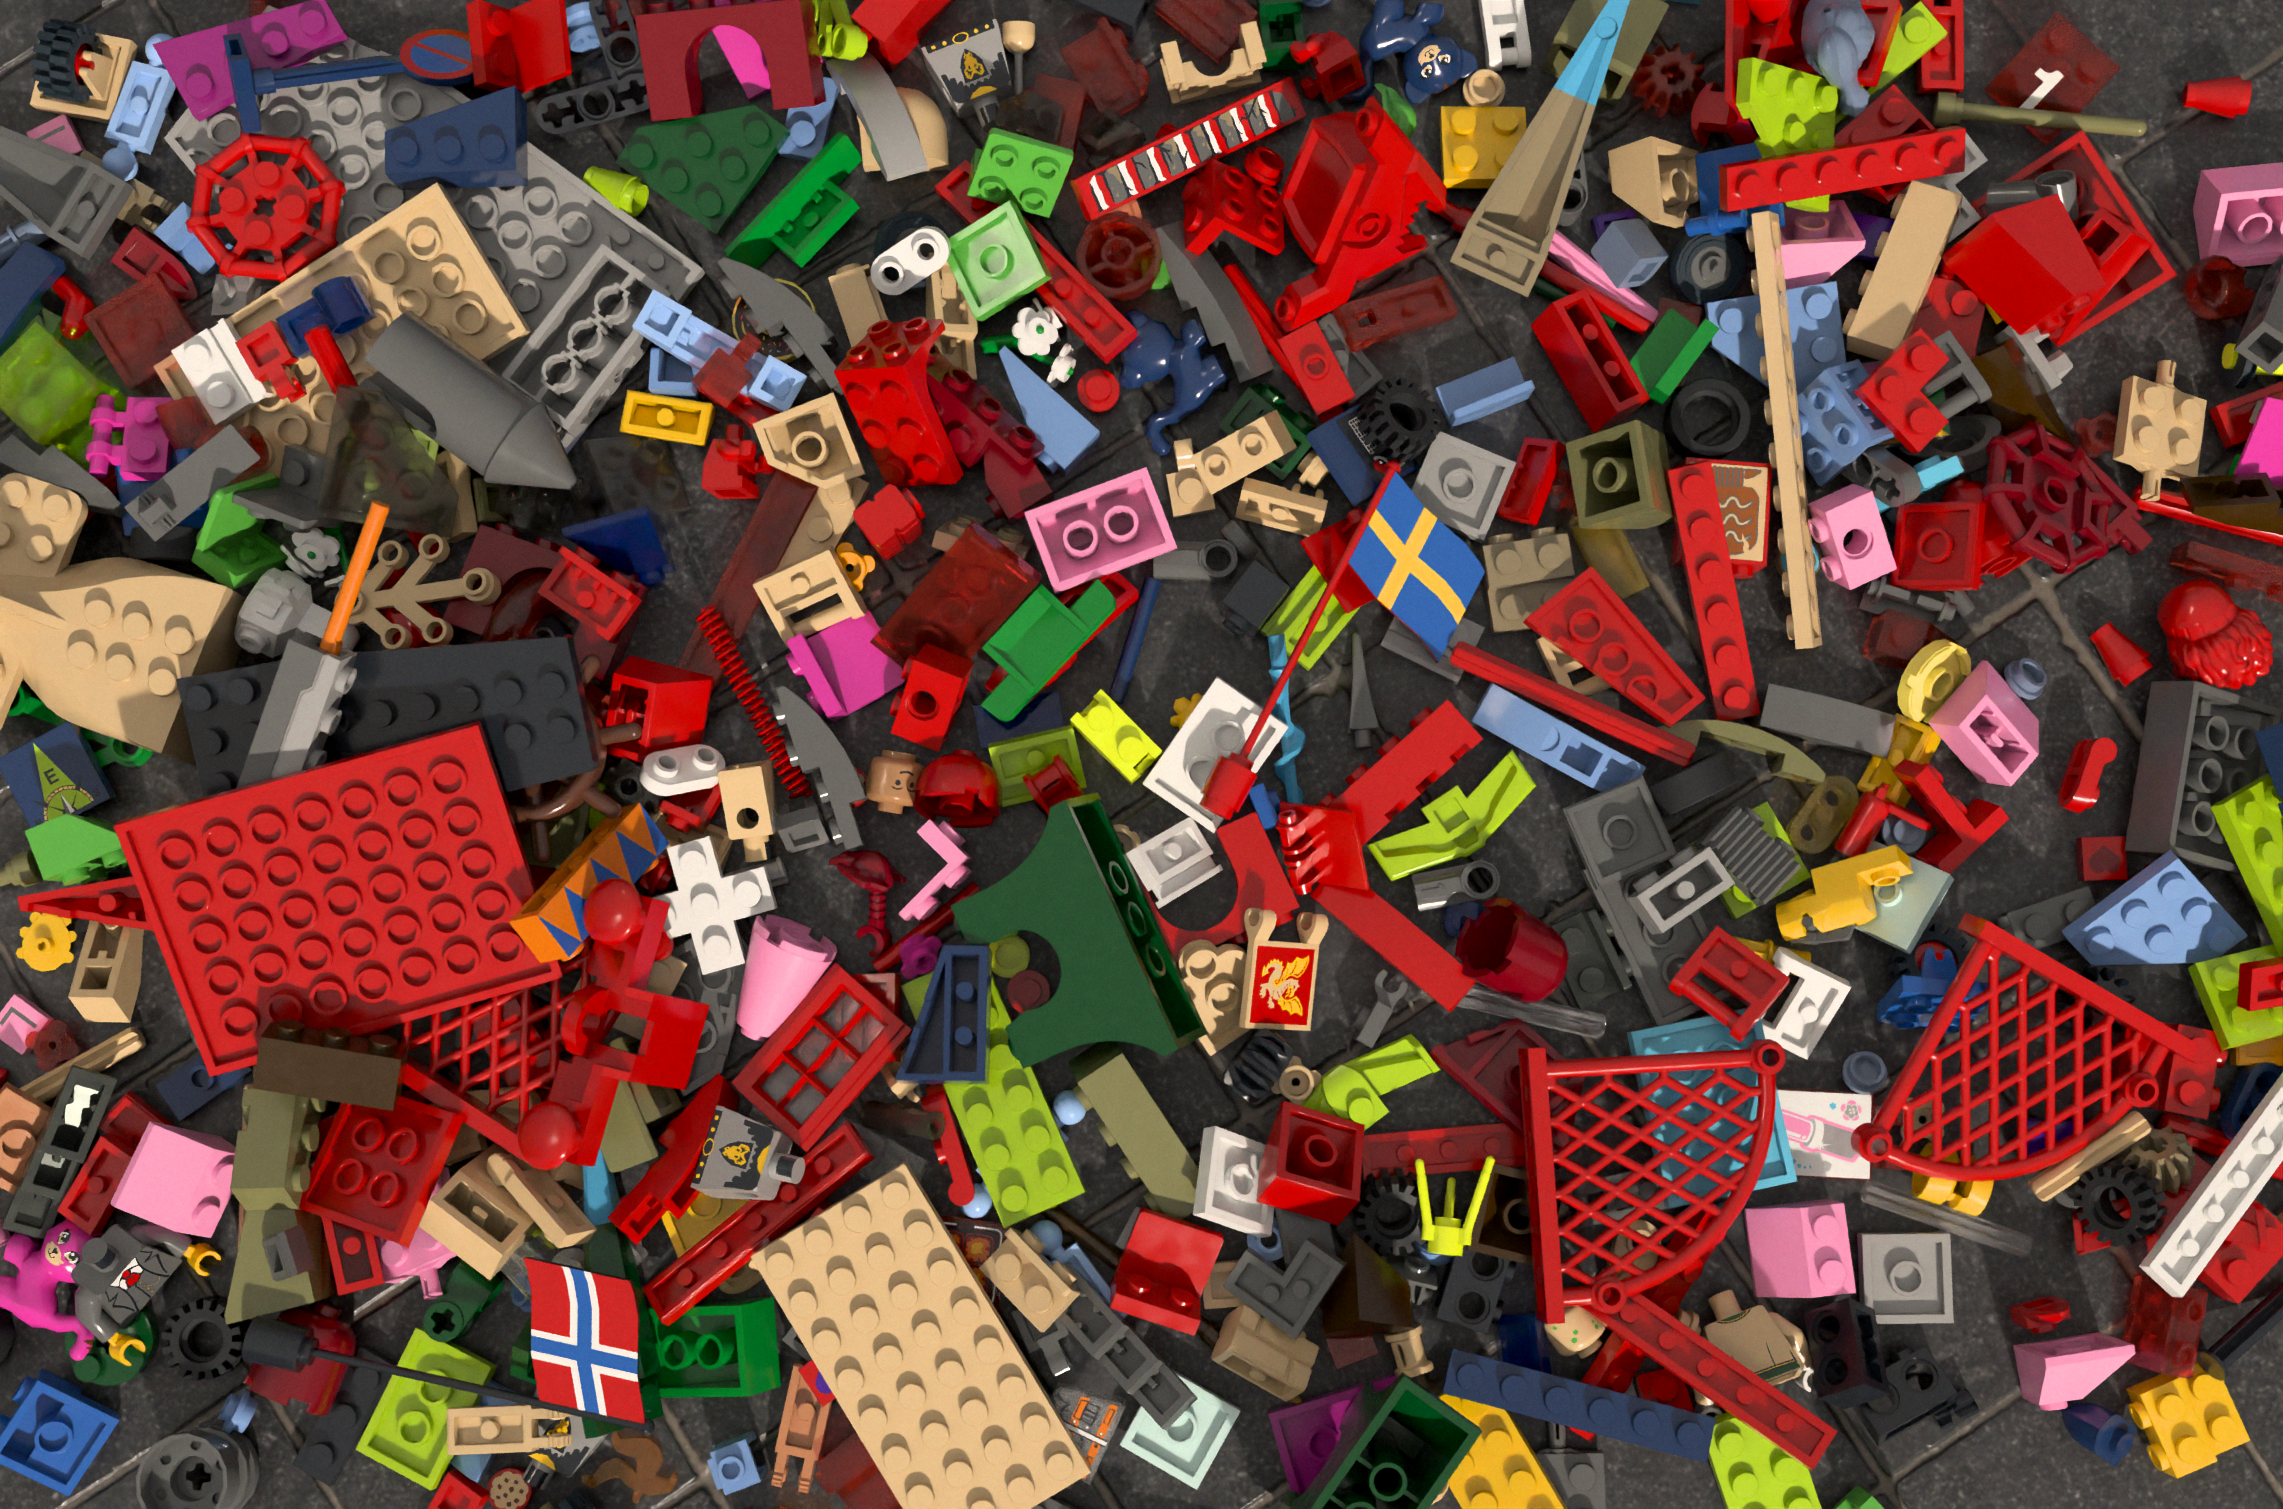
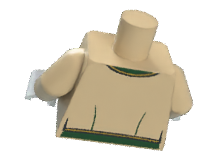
M1732 1290L1720 1292L1708 1299L1717 1321L1703 1328V1338L1772 1386L1794 1379L1800 1387L1811 1392L1807 1378L1814 1372L1808 1342L1800 1328L1778 1313H1768L1763 1305L1742 1311ZM1694 1389L1695 1401L1698 1403L1694 1408L1695 1412L1704 1415L1714 1412L1715 1416L1723 1414L1717 1404Z

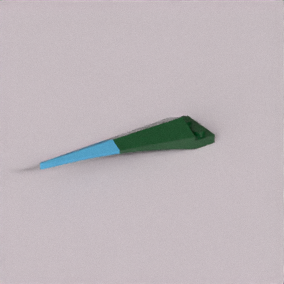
M599 1149L595 1166L583 1165L584 1214L597 1228L589 1242L584 1243V1269L632 1280L640 1315L639 1377L646 1418L655 1419L664 1416L656 1373L661 1371V1366L630 1239L607 1219L616 1209L620 1198L614 1174L609 1171ZM582 1417L585 1439L600 1437L627 1428Z

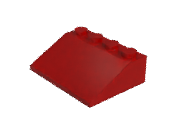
M2083 130L2003 182L2035 180L2039 175L2053 170L2073 171L2076 175L2079 217L2073 223L2078 233L2101 207H2104L2121 217L2152 245L2060 346L2178 276L2163 250ZM1987 193L1970 203L1981 217L1977 222L1978 225L1987 218Z

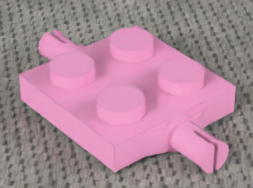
M443 1167L430 1199L451 1179L447 1167ZM419 1225L409 1248L374 1235L384 1283L396 1284L413 1275L420 1276L424 1300L436 1299L438 1296L443 1295L437 1270L450 1258L457 1256L420 1228Z

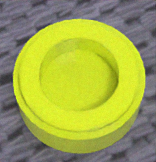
M1014 935L989 945L992 951V971L995 974L1005 978H1012L1015 974L1026 970L1029 966L1031 953L1027 943L1022 938Z

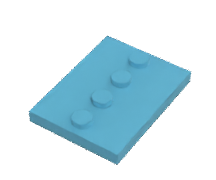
M1747 1008L1738 1009L1734 1011L1742 1016V1014L1746 1011ZM1709 1015L1627 1032L1631 1055L1636 1056L1747 1049L1753 1041L1765 1039V1034L1760 1018L1750 1034L1740 1043L1729 1035L1731 1031L1729 1028ZM1764 1051L1762 1054V1060L1764 1063L1768 1061V1054L1766 1051ZM1749 1067L1724 1068V1073L1749 1087L1758 1086L1757 1074L1751 1071ZM1714 1069L1671 1071L1668 1073L1670 1077L1694 1089L1714 1074ZM1658 1072L1637 1073L1636 1078L1639 1090L1659 1076ZM1719 1082L1702 1095L1723 1105L1739 1092ZM1663 1085L1647 1098L1667 1109L1684 1095ZM1777 1088L1774 1127L1766 1161L1753 1191L1797 1181ZM1758 1096L1748 1098L1732 1111L1752 1122L1756 1119ZM1693 1101L1676 1115L1696 1125L1713 1112ZM1643 1107L1646 1123H1648L1657 1115ZM1721 1118L1705 1131L1726 1141L1742 1128L1725 1118ZM1666 1121L1651 1132L1650 1135L1669 1145L1687 1131ZM1753 1134L1736 1145L1735 1148L1748 1154ZM1696 1137L1679 1151L1699 1161L1713 1151L1715 1147ZM1652 1147L1653 1156H1655L1660 1151ZM1724 1154L1708 1167L1728 1178L1743 1167L1744 1163L1728 1154ZM1669 1157L1658 1165L1656 1169L1658 1174L1673 1181L1689 1169V1167ZM1699 1173L1682 1187L1702 1197L1716 1187L1718 1183ZM1726 1191L1718 1198L1729 1196L1731 1191ZM1673 1193L1663 1200L1666 1208L1691 1204Z

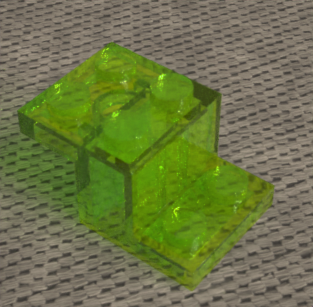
M35 322L0 357V409L35 442L47 448L53 444L89 473L90 462L86 459L87 444L92 442L94 428L90 426L89 422L91 410L96 408L97 396L105 394L114 397V411L126 412L128 397L96 367L75 356L44 326ZM112 432L111 445L123 446L124 432Z

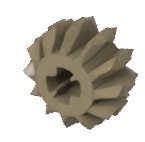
M2150 1123V1133L2114 1156V1160L2122 1159L2123 1162L2132 1160L2137 1162L2135 1169L2142 1166L2149 1169L2150 1172L2146 1178L2150 1180L2156 1177L2161 1183L2154 1187L2156 1193L2168 1191L2178 1194L2179 1187L2190 1185V1180L2193 1176L2195 1154L2192 1152V1146L2187 1142L2185 1134H2174L2170 1126H2166L2161 1130L2154 1129Z

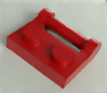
M1716 926L1675 975L1668 989L1678 997L1686 996L1731 1030L1729 1035L1741 1043L1786 988L1790 978L1722 928ZM1700 971L1748 1006L1742 1016L1693 981Z

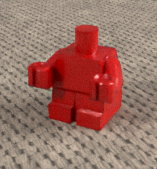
M1331 30L1326 33H1313L1304 44L1301 41H1296L1289 47L1291 55L1297 63L1303 64L1310 59L1312 69L1317 77L1315 80L1312 77H1305L1300 81L1301 90L1309 99H1314L1322 91L1324 99L1329 104L1366 84L1357 51L1347 38Z
M727 425L726 439H713L703 463L701 488L718 499H758L759 486L754 483V475L756 473L773 474L775 467L768 464L764 454H761L758 460L755 459L756 444L751 440H743L744 427L740 425Z

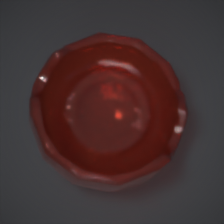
M2221 255L2206 256L2194 263L2188 270L2184 286V295L2188 306L2198 317L2217 321L2237 318L2247 312L2255 298V291L2247 288L2244 284V276L2247 270L2232 263L2227 256Z

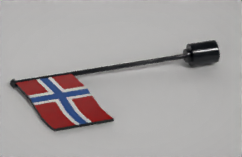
M524 1256L523 1259L527 1267L531 1288V1356L539 1398L320 1349L319 1339L314 1338V1329L312 1327L259 1315L251 1322L243 1343L242 1358L244 1361L300 1373L305 1365L311 1366L315 1358H321L643 1431V1436H649L655 1430L654 1421L646 1418L639 1377L640 1315L632 1280Z

